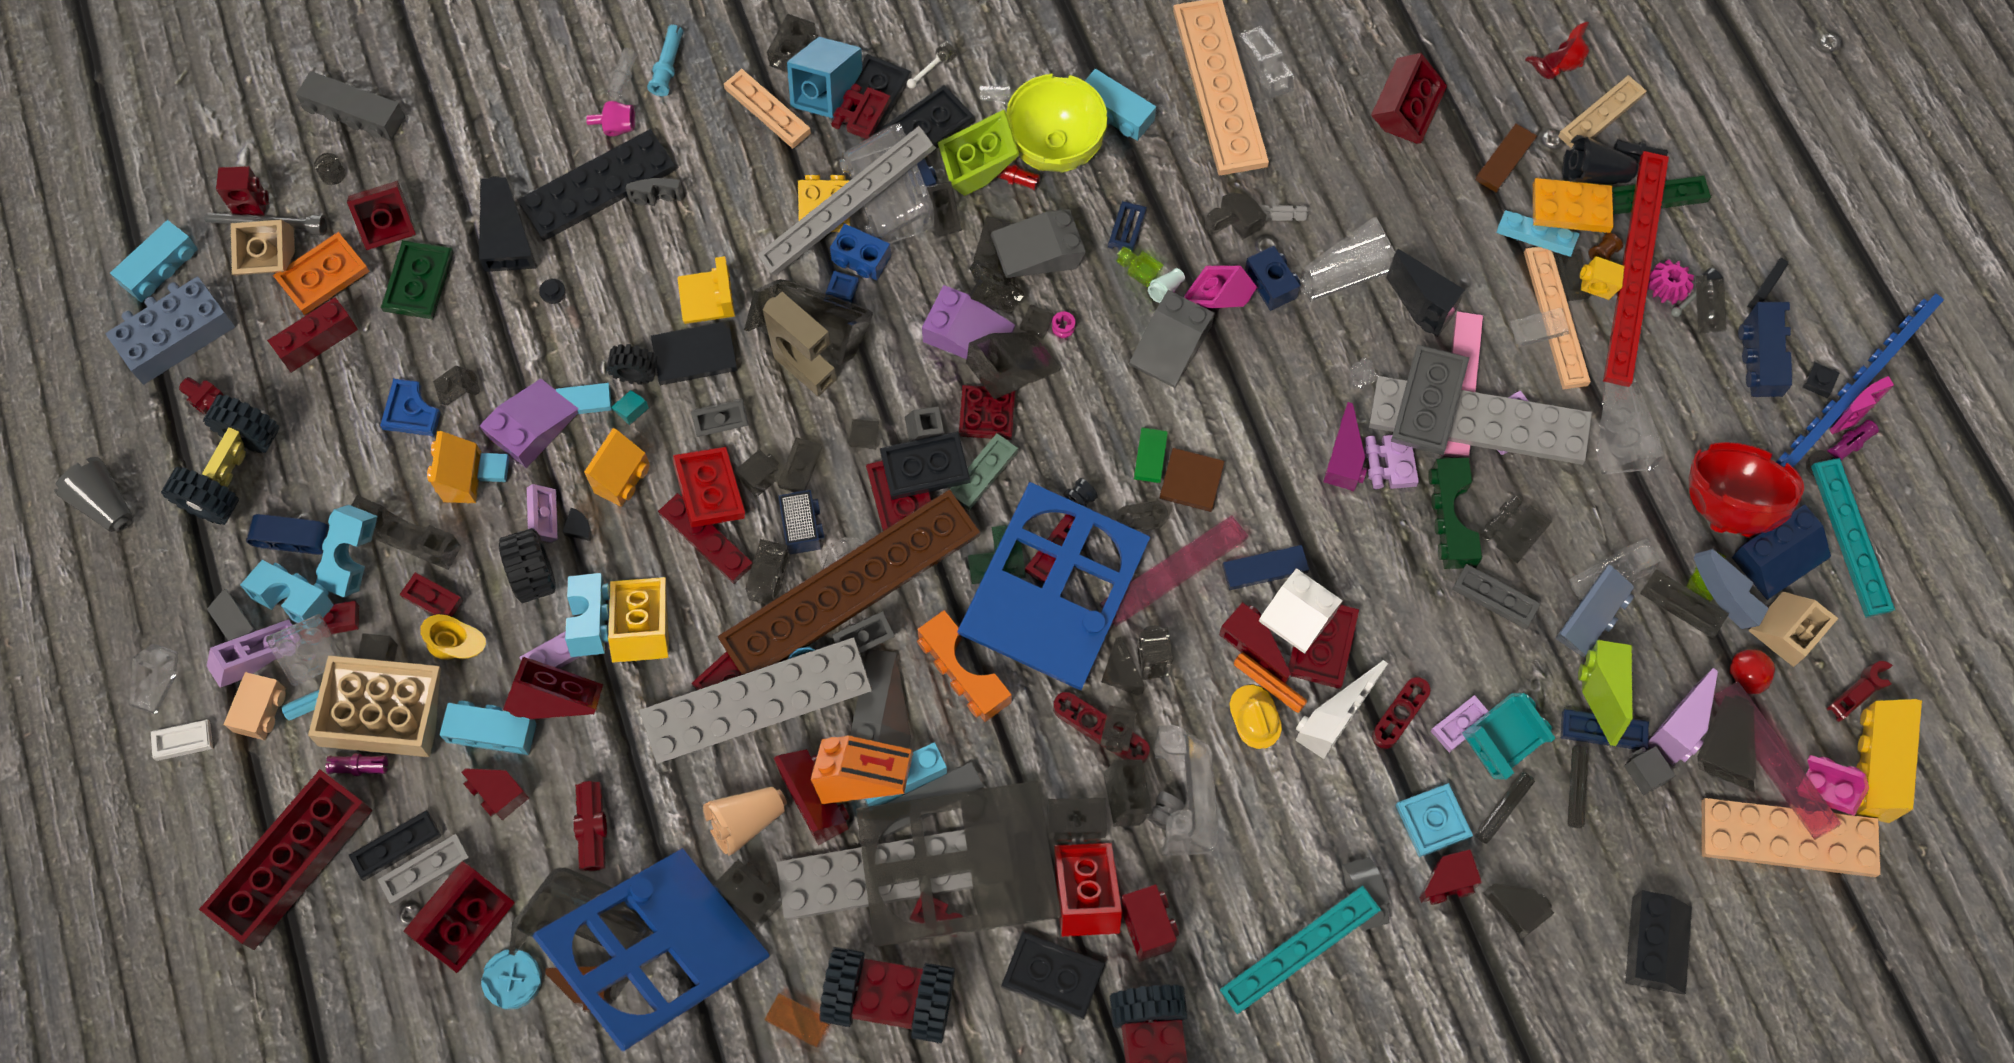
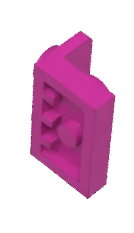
M1810 755L1807 760L1809 769L1797 789L1798 796L1855 816L1869 790L1866 774L1856 767H1845L1836 764L1827 757L1818 758Z

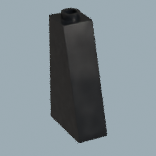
M493 176L480 179L479 261L485 272L537 268L520 213L506 177Z

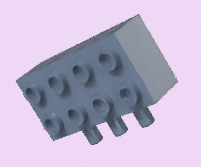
M198 276L181 287L175 282L168 285L170 294L158 301L154 297L146 298L145 304L147 308L136 315H133L130 311H125L121 315L124 322L105 333L131 372L143 385L235 328Z

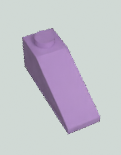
M288 619L211 647L207 668L221 688L242 680L245 672L251 674L257 672L300 645L302 639Z

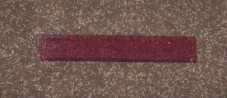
M1230 516L1132 581L1112 621L1113 624L1117 627L1248 539L1247 533L1235 518ZM1107 598L1100 602V606L1102 609L1107 601Z
M1736 682L1714 694V701L1813 839L1816 840L1840 827L1841 822L1740 683Z

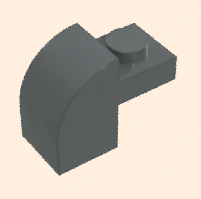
M1370 857L1342 864L1347 892L1352 894L1361 886H1364L1381 909L1379 913L1359 926L1360 929L1364 931L1389 924L1387 910L1389 898L1382 876Z

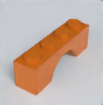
M943 610L917 629L919 638L917 643L925 654L930 652L935 658L933 663L942 675L946 673L952 680L950 685L958 696L962 694L969 702L967 707L976 718L980 716L986 722L1012 703V694L995 673L975 675L967 672L960 666L955 657L957 646L961 641V635L957 633L959 628L946 611Z

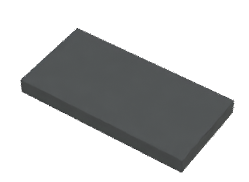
M1417 344L1391 442L1444 456L1470 357Z

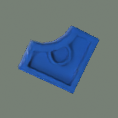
M393 378L380 426L383 430L435 436L441 412L439 409L431 407L423 401L420 382Z

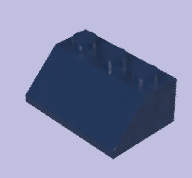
M1803 505L1794 511L1792 517L1779 527L1767 533H1761L1744 544L1732 556V559L1766 600H1769L1827 561L1831 554L1824 526L1810 509Z

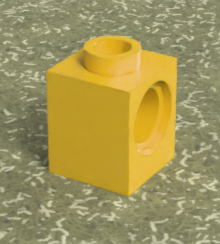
M1596 256L1588 265L1585 264L1580 272V279H1582L1581 291L1607 300L1611 299L1622 288L1624 266Z

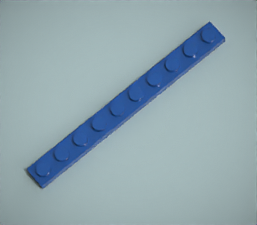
M1936 293L1929 301L1924 298L1913 310L1917 313L1914 318L1910 315L1906 317L1898 326L1902 331L1899 334L1893 332L1883 343L1887 348L1884 351L1878 348L1868 360L1871 363L1869 368L1863 365L1852 377L1856 382L1853 385L1847 383L1837 394L1841 399L1837 403L1831 400L1822 410V413L1825 414L1823 419L1820 420L1816 417L1806 428L1810 433L1806 437L1800 435L1790 446L1794 451L1790 455L1784 452L1776 463L1782 467L1789 463L1794 467L1944 299Z

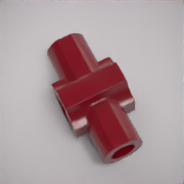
M187 377L179 386L180 392L188 396L187 401L202 414L208 412L216 396H224L218 388L207 380L200 384L191 377Z

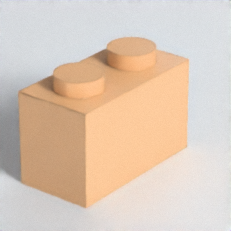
M245 672L224 725L234 733L265 740L267 734L274 728L275 714L278 707L285 700L286 688L275 679Z

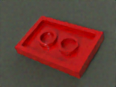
M726 447L673 455V464L691 528L745 518V510Z

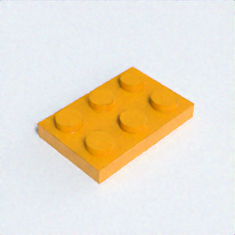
M1535 178L1533 182V225L1611 233L1613 229L1612 186Z

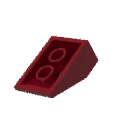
M523 656L503 710L515 717H525L528 719L593 715L597 709L603 684Z

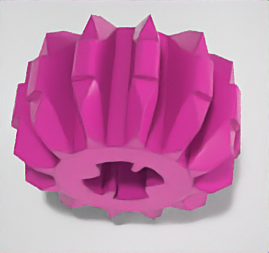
M1670 259L1665 261L1664 264H1657L1649 277L1648 289L1654 291L1652 298L1659 296L1661 304L1669 300L1672 305L1678 300L1681 302L1685 300L1694 285L1692 283L1694 275L1688 274L1689 267L1682 268L1680 261L1674 265Z

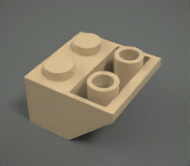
M1782 592L1769 606L1760 626L1751 627L1748 631L1794 667L1808 655L1838 618L1816 600Z

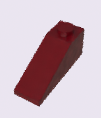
M1242 602L1221 626L1219 635L1241 653L1247 654L1287 684L1291 673L1269 628L1259 622L1262 616L1255 607L1247 606Z

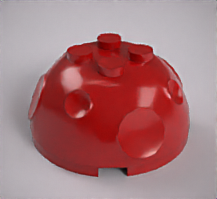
M1741 443L1710 444L1708 450L1702 453L1701 449L1697 451L1692 460L1689 474L1690 498L1697 511L1711 523L1710 528L1719 533L1729 532L1752 537L1754 534L1767 533L1774 530L1792 517V513L1801 501L1804 483L1799 473L1789 463L1782 467L1771 460L1772 453Z

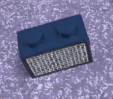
M811 490L778 495L788 554L821 550L820 540L825 539L822 523L817 524L816 515H821L818 499L812 498Z

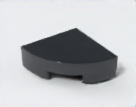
M570 508L563 534L590 541L592 533L587 518L577 509Z

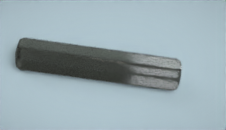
M1575 745L1572 748L1567 822L1568 826L1572 828H1582L1585 825L1589 748L1584 745Z
M1526 772L1521 773L1475 833V837L1478 840L1487 844L1534 784L1535 780Z

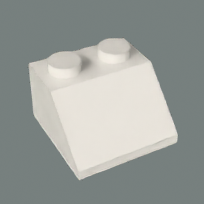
M1296 568L1269 604L1259 622L1305 654L1332 620L1343 600Z

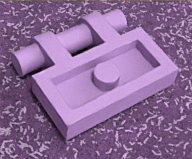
M1392 435L1383 436V446L1376 445L1375 436L1365 438L1366 447H1364V454L1368 458L1370 467L1367 470L1368 477L1372 480L1374 489L1384 487L1383 479H1389L1390 489L1417 487L1419 481L1412 447L1391 442ZM1380 457H1385L1387 468L1380 467Z

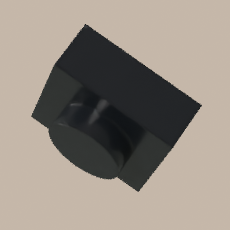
M1814 362L1810 367L1802 388L1828 398L1840 373Z

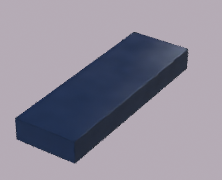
M1302 545L1231 560L1222 564L1229 591L1288 578L1296 568L1304 574L1309 572Z
M1568 709L1562 711L1561 739L1612 746L1609 744L1593 713ZM1632 719L1618 744L1614 747L1635 750L1645 747L1647 750L1649 721Z

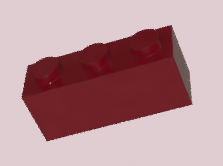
M334 297L267 341L292 373L356 332L358 328L337 298Z

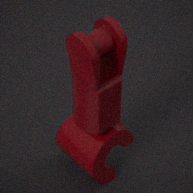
M1878 661L1863 669L1861 678L1829 704L1826 710H1831L1837 716V722L1842 721L1874 694L1875 691L1891 685L1888 679L1882 680L1878 677V674L1890 669L1893 665L1886 661ZM1842 700L1849 707L1847 710L1840 704Z

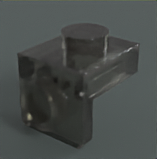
M456 365L433 381L439 402L443 405L448 406L465 393L473 395L480 393L478 378L474 371Z

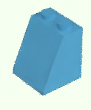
M818 37L787 61L790 107L834 118L833 114L836 108L840 107L844 101L843 96L845 92L850 90L862 72L861 47Z

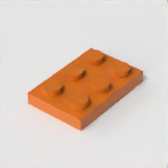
M337 232L289 264L285 272H277L273 276L300 311L306 315L370 271L342 235Z

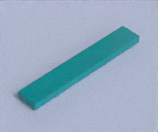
M1840 458L1814 463L1811 468L1865 618L1893 612L1895 608Z
M1361 886L1221 988V993L1237 1015L1379 913L1381 909L1364 886Z

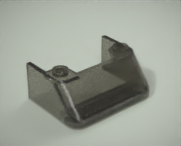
M778 279L754 290L744 330L751 331L760 327L762 332L768 334L763 308L770 298L776 297L783 292L829 332L831 343L829 345V352L833 354V358L837 359L836 364L843 365L854 358L873 316V312L864 307L788 280Z
M569 868L554 869L512 922L509 954L515 956L529 936L533 937L536 931L613 887ZM625 901L599 915L626 950L652 933V930L637 911L630 909L625 904ZM586 924L582 925L575 932V935L602 946ZM628 977L611 986L610 999L614 1001L617 999L628 983Z

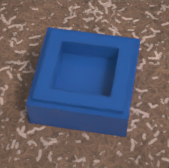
M834 271L826 290V297L851 304L859 278Z

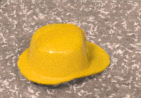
M437 614L430 616L423 621L420 627V634L424 642H426L429 652L434 657L442 660L475 657L483 652L486 646V638L482 632L448 615Z
M1244 685L1238 688L1232 694L1229 705L1231 715L1242 741L1249 747L1256 749H1266L1274 745L1280 737L1282 727L1272 697L1266 690L1256 685Z

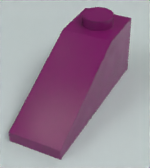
M1347 402L1323 482L1354 491L1357 483L1363 484L1367 468L1363 467L1365 454L1353 403Z

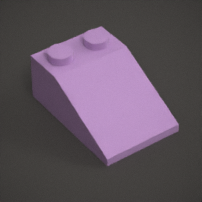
M1714 668L1691 689L1648 740V746L1651 749L1656 746L1664 759L1672 766L1680 759L1685 763L1705 743L1701 738L1708 731L1718 671Z

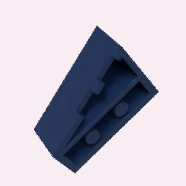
M1758 302L1742 325L1739 326L1738 336L1742 340L1744 348L1742 360L1747 367L1746 385L1750 387L1751 397H1783L1792 386L1791 352H1786V336L1791 335V327H1785V312L1790 310V302Z

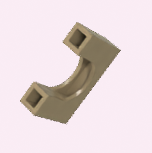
M781 292L778 296L770 298L763 308L774 359L819 397L837 380L835 368L819 355L831 344L829 332L786 294Z

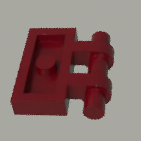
M853 84L850 90L845 92L842 105L836 108L831 125L835 129H840L843 123L848 122L846 126L847 132L870 140L891 102V96L869 87L863 95L860 94L862 88L858 84ZM853 105H858L854 112L850 111Z

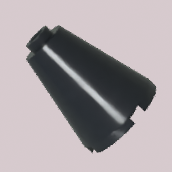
M1576 135L1570 142L1574 143L1572 149L1566 150L1564 154L1562 176L1570 182L1600 185L1629 183L1636 177L1638 172V165L1633 157L1583 135Z

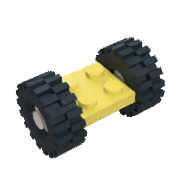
M218 395L206 413L203 422H205L206 426L210 427V430L217 432L222 437V440L202 475L187 468L176 467L163 487L161 494L169 502L176 504L177 507L186 510L190 514L196 515L198 518L206 519L211 523L215 522L218 525H225L239 502V498L235 496L236 494L227 488L233 477V474H231L235 465L239 466L242 463L246 454L245 448L253 452L266 453L280 427L276 424L275 420L270 419V416L261 413V410L258 408H253L250 404L242 403L236 398L232 399L226 395Z

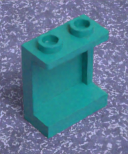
M1511 693L1462 732L1493 779H1508L1514 774L1512 770L1514 766L1543 743L1552 742L1556 739L1551 732L1552 727L1549 722L1539 715L1535 709L1536 704L1534 700L1525 693Z

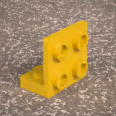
M725 256L715 258L716 268H712L711 272L684 275L677 278L684 324L735 317L730 274Z

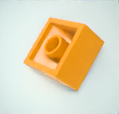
M613 428L584 473L594 494L622 507L625 501L630 500L634 495L635 486L639 479H643L648 473L650 463L643 450L621 432Z

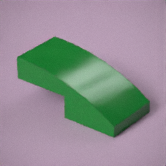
M1141 427L1134 480L1154 483L1161 482L1168 431Z

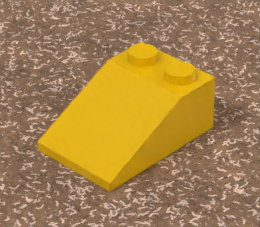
M666 577L610 581L608 642L612 663L668 658L669 636Z

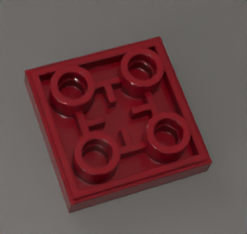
M962 385L959 436L992 439L996 434H999L1006 440H1012L1015 388Z

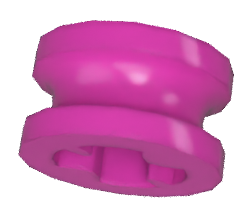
M1059 312L1054 315L1052 319L1053 333L1060 338L1070 337L1075 331L1074 316L1069 312ZM1062 321L1067 322L1065 329L1060 328Z

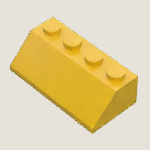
M1922 700L1875 701L1862 711L1860 724L1863 725V733L1858 741V751L1861 752L1860 762L1856 768L1866 774L1869 790L1855 816L1878 818V821L1891 823L1913 810Z

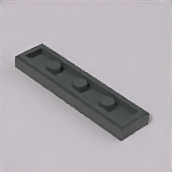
M972 762L870 811L869 815L881 839H884L983 790L984 786Z

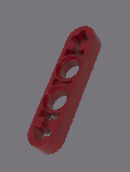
M1063 692L1055 697L1053 711L1059 719L1132 765H1141L1147 761L1150 747L1143 738L1072 693ZM1070 701L1071 708L1078 712L1079 707L1082 708L1077 716V720L1073 719L1075 714L1069 709H1066L1064 712L1061 711L1060 702L1066 703ZM1087 714L1094 715L1097 719V725L1092 728L1085 727L1081 722L1082 717ZM1108 730H1117L1121 735V739L1117 743L1108 742L1105 738V733ZM1126 737L1130 739L1128 745L1132 748L1142 747L1141 753L1143 756L1138 754L1136 757H1133L1131 755L1132 749L1126 745L1124 750L1120 749L1124 745Z

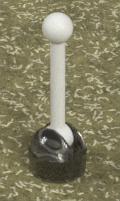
M943 41L936 49V59L915 78L907 81L909 88H915L917 82L939 62L948 63L957 57L956 50L949 42Z

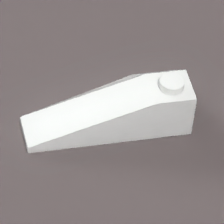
M1383 660L1314 710L1310 718L1304 716L1296 727V730L1299 731L1296 741L1325 759L1388 663Z

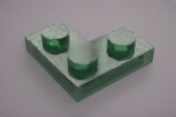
M1008 525L992 527L994 552L968 555L971 585L981 583ZM1016 540L1002 570L1020 579L1026 578L1022 545L1021 542Z

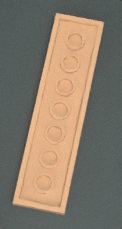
M1200 0L1174 5V16L1218 175L1267 168L1269 163L1223 1Z

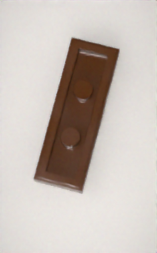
M1515 123L1478 173L1475 180L1497 193L1534 143L1537 135Z

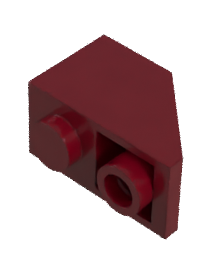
M466 768L461 772L467 779L463 784L473 796L478 793L485 800L481 803V806L491 817L496 814L501 820H504L529 799L527 794L506 770Z
M1471 850L1443 856L1437 862L1419 897L1421 903L1430 901L1431 905L1447 901V896L1458 894V897L1462 898L1475 893V889L1482 881Z

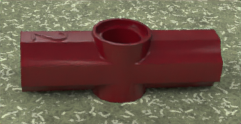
M585 781L576 784L577 815H574V834L578 841L579 870L594 872L606 868L604 838L607 837V820L605 812H603L602 784L600 782Z

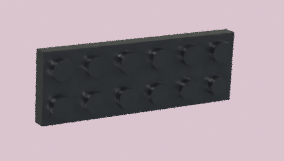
M649 129L517 200L544 242L628 197L626 191L627 184L645 179L663 178L676 171V166L655 134Z

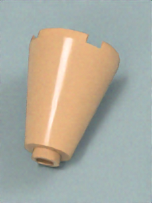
M768 787L709 801L703 804V812L706 822L711 820L713 829L710 831L717 845L724 854L728 853V856H730L783 814L787 801L780 789L776 791L774 787Z

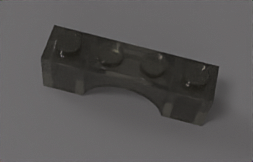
M357 495L351 504L353 507L377 516L372 539L447 570L451 567L462 547L453 534L431 525L422 527L412 524L394 515L382 505Z

